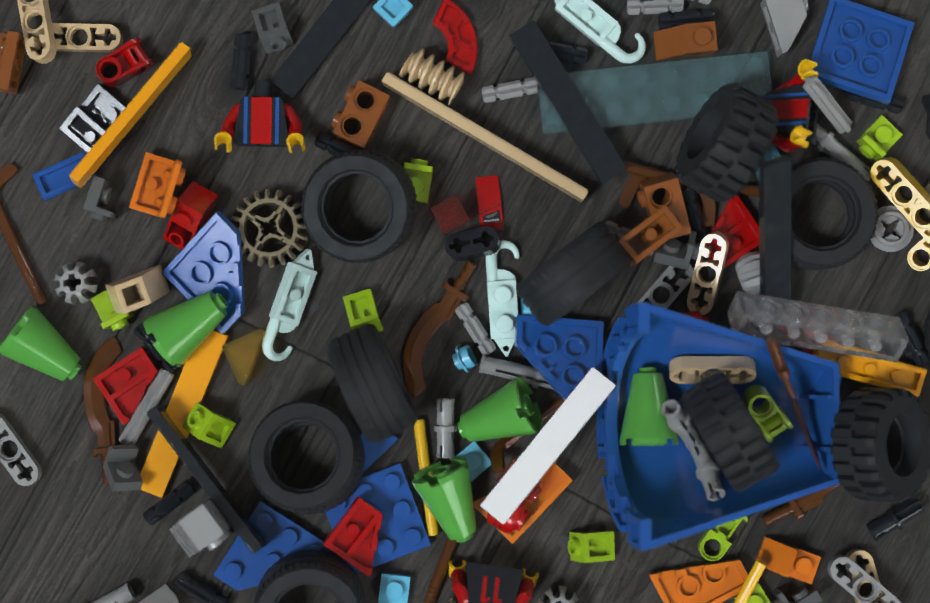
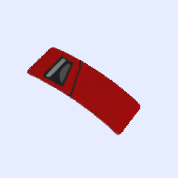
M498 176L476 177L480 227L489 226L495 230H502L504 225Z

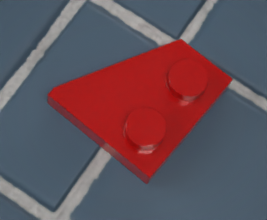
M738 195L730 198L711 232H721L728 238L729 249L724 268L759 245V225ZM717 239L708 243L712 247L711 255L708 258L712 260L715 252L718 249H722V246L717 244Z
M142 346L92 379L124 426L130 421L159 369L144 346Z
M358 495L323 541L324 546L370 577L373 569L374 553L378 543V532L383 517L382 512Z

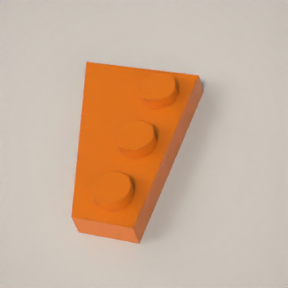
M554 462L524 499L527 503L526 509L530 512L519 532L515 530L511 534H506L499 529L497 530L514 544L573 480ZM488 495L473 502L474 507L486 519L488 512L480 505Z
M739 558L648 573L663 603H722L739 593L748 576Z

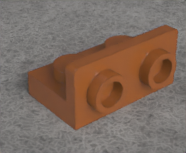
M7 30V34L0 33V92L14 95L18 93L26 51L24 36L19 32Z

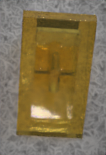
M257 329L221 346L240 385L246 386L249 384L262 348L265 329Z

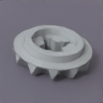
M896 206L879 208L877 210L878 222L875 226L877 228L873 233V238L870 239L874 247L884 252H896L905 248L913 237L914 226ZM898 220L893 228L898 236L889 234L882 238L885 232L882 223L891 224Z

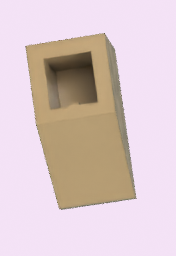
M161 265L105 285L116 313L126 314L152 304L170 292L166 278L162 274Z

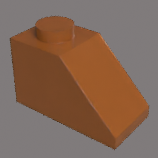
M715 21L683 24L653 32L656 61L713 56L718 51Z
M664 205L618 241H620L623 245L622 248L630 255L629 265L633 267L684 228L669 208Z

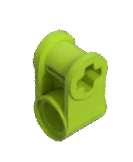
M752 385L745 390L743 401L755 420L756 425L769 443L773 442V438L787 428L790 430L794 428L780 405H777L764 386ZM757 398H765L762 405H752Z

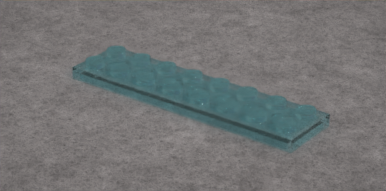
M768 51L568 72L571 80L602 128L694 119L715 91H719L721 86L730 83H738L765 98L767 92L772 91ZM538 84L543 135L568 132Z

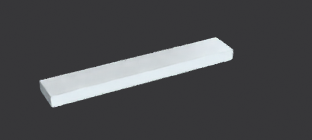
M592 367L480 506L504 525L610 395L616 385Z

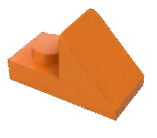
M764 536L756 559L767 564L766 569L812 585L821 556Z

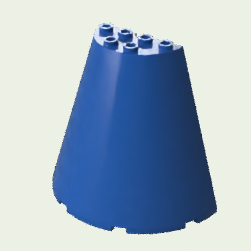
M648 303L632 304L625 309L626 317H618L605 346L602 370H606V378L614 383L616 387L601 404V408L596 411V440L598 458H605L606 462L604 470H607V475L601 476L609 510L619 532L628 533L626 541L632 547L638 550H650L840 484L837 479L838 473L834 471L832 465L834 461L833 455L830 454V446H832V438H830L831 429H834L835 423L833 420L835 414L840 411L839 406L841 404L839 386L842 382V375L839 371V363L779 345L791 373L789 380L820 459L821 472L813 459L785 383L776 372L765 340ZM681 356H747L755 361L756 378L746 384H732L735 391L744 403L743 394L748 387L752 385L764 386L794 426L793 429L787 428L775 436L773 442L769 443L767 441L780 464L777 472L744 491H735L710 451L713 462L719 467V478L726 493L721 498L718 491H716L719 500L709 501L702 482L696 476L697 467L694 459L680 437L679 445H672L671 439L668 440V444H665V446H631V440H626V445L621 446L619 439L633 374L639 373V368H657V373L663 374L669 400H676L681 408L686 410L680 397L684 391L696 384H677L671 381L669 363L672 359ZM709 369L706 371H717L718 369ZM757 398L752 405H762L765 398ZM691 419L692 425L695 427L696 431H697L698 434L701 436V434L699 433V431L697 430L695 424L693 423V421H692V419Z

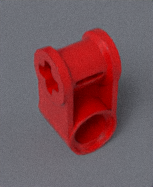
M134 38L124 43L117 50L97 62L96 74L105 85L109 87L120 86L134 76L140 75L153 67L155 62L153 59L148 58L141 46L142 41L140 38ZM133 53L137 55L139 61L136 60ZM115 65L118 67L116 76L105 78L104 71L108 66Z

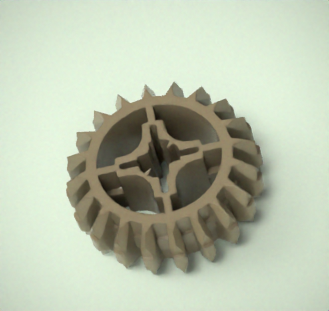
M265 189V198L263 199L261 194L255 191V202L245 197L243 200L248 207L246 209L239 205L236 207V210L242 213L241 218L237 216H232L231 218L233 222L239 223V227L236 228L241 232V243L244 244L242 246V255L250 251L247 256V261L249 262L254 261L256 256H258L257 265L263 267L265 260L268 259L269 267L274 268L276 258L284 266L287 264L284 257L286 254L292 260L297 258L296 254L292 251L294 247L299 251L304 250V247L298 244V240L307 241L309 239V236L301 234V230L307 229L304 223L300 224V220L303 219V212L296 213L302 205L300 202H297L290 206L293 200V196L290 194L282 201L283 192L281 190H277L275 197L272 198L271 190ZM266 205L279 206L276 211L266 218H262L254 213L257 209ZM286 211H288L293 221L292 237L286 234L281 227ZM249 220L259 230L254 246L250 242L247 233ZM260 220L268 224H272L275 221L277 225L274 227L277 228V232L282 234V237L272 233H268L266 236L264 234L266 231L263 229L264 226L258 221ZM273 239H279L287 244L275 252L261 251L264 245H267Z

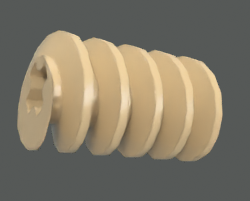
M424 48L420 49L417 53L412 52L404 63L399 77L403 78L409 73L408 82L410 84L415 83L419 79L418 88L420 90L429 85L428 94L433 96L439 91L438 100L443 102L449 97L448 106H450L463 84L465 73L462 72L457 77H454V66L444 71V60L434 65V54L424 59Z

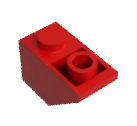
M192 181L177 199L163 239L182 250L208 221L218 195Z

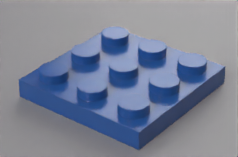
M828 0L810 57L811 61L817 62V66L814 67L813 71L818 72V78L824 84L888 105L892 99L914 22L849 0Z
M401 462L361 477L357 488L354 489L352 495L348 496L347 500L343 501L341 505H337L336 508L325 511L331 529L335 527L358 495L382 512L383 517L378 532V543L374 553L372 568L431 546V541ZM343 559L344 563H347L354 570V573L361 572Z

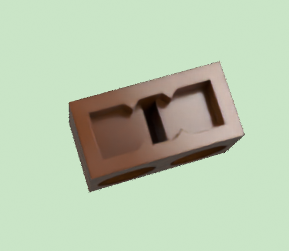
M358 80L356 86L351 85L344 98L347 104L343 112L338 111L331 126L334 127L333 134L366 150L391 101V96ZM365 94L374 97L373 105L367 109L361 108L358 105L359 98ZM351 120H357L361 123V129L355 135H350L345 131L346 124Z
M673 172L639 181L641 190L637 191V197L640 207L646 208L648 218L666 205L684 228L670 239L692 233L679 179ZM665 188V195L661 200L656 201L652 199L656 189Z

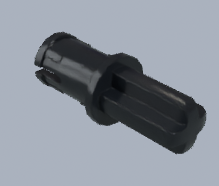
M913 499L894 511L888 509L887 514L867 524L866 527L877 542L896 529H903L901 525L923 513L924 508L918 499Z

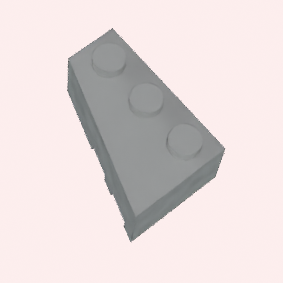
M211 499L200 505L169 529L189 558L206 546L211 551L233 534L230 530L232 526Z

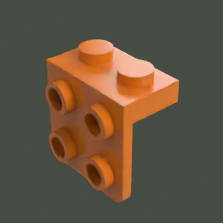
M145 152L129 208L160 218H165L167 213L173 214L177 197L172 196L175 185L181 186L186 169L181 168L182 161H173Z

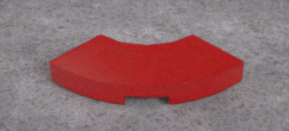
M443 0L432 25L438 28L447 40L448 53L445 62L472 75L477 59V39L471 21L452 0Z

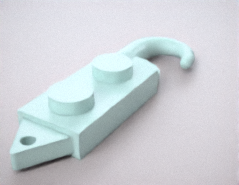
M554 0L556 5L554 10L616 60L632 64L643 57L646 49L644 38L639 33H636L635 38L638 41V49L634 53H626L616 45L621 33L620 25L592 0Z
M501 240L499 250L492 255L486 256L485 262L490 336L497 343L505 357H508L515 343V322L518 315L516 279L511 272L498 269L497 253L501 249H509L513 252L515 259H519L520 254L515 244L510 241ZM508 346L509 350L504 351L503 347Z
M305 249L293 262L288 261L269 314L270 320L262 340L263 353L272 361L286 359L293 349L289 345L282 353H276L273 350V344L277 332L288 333L299 325L317 275V271H314L312 250Z

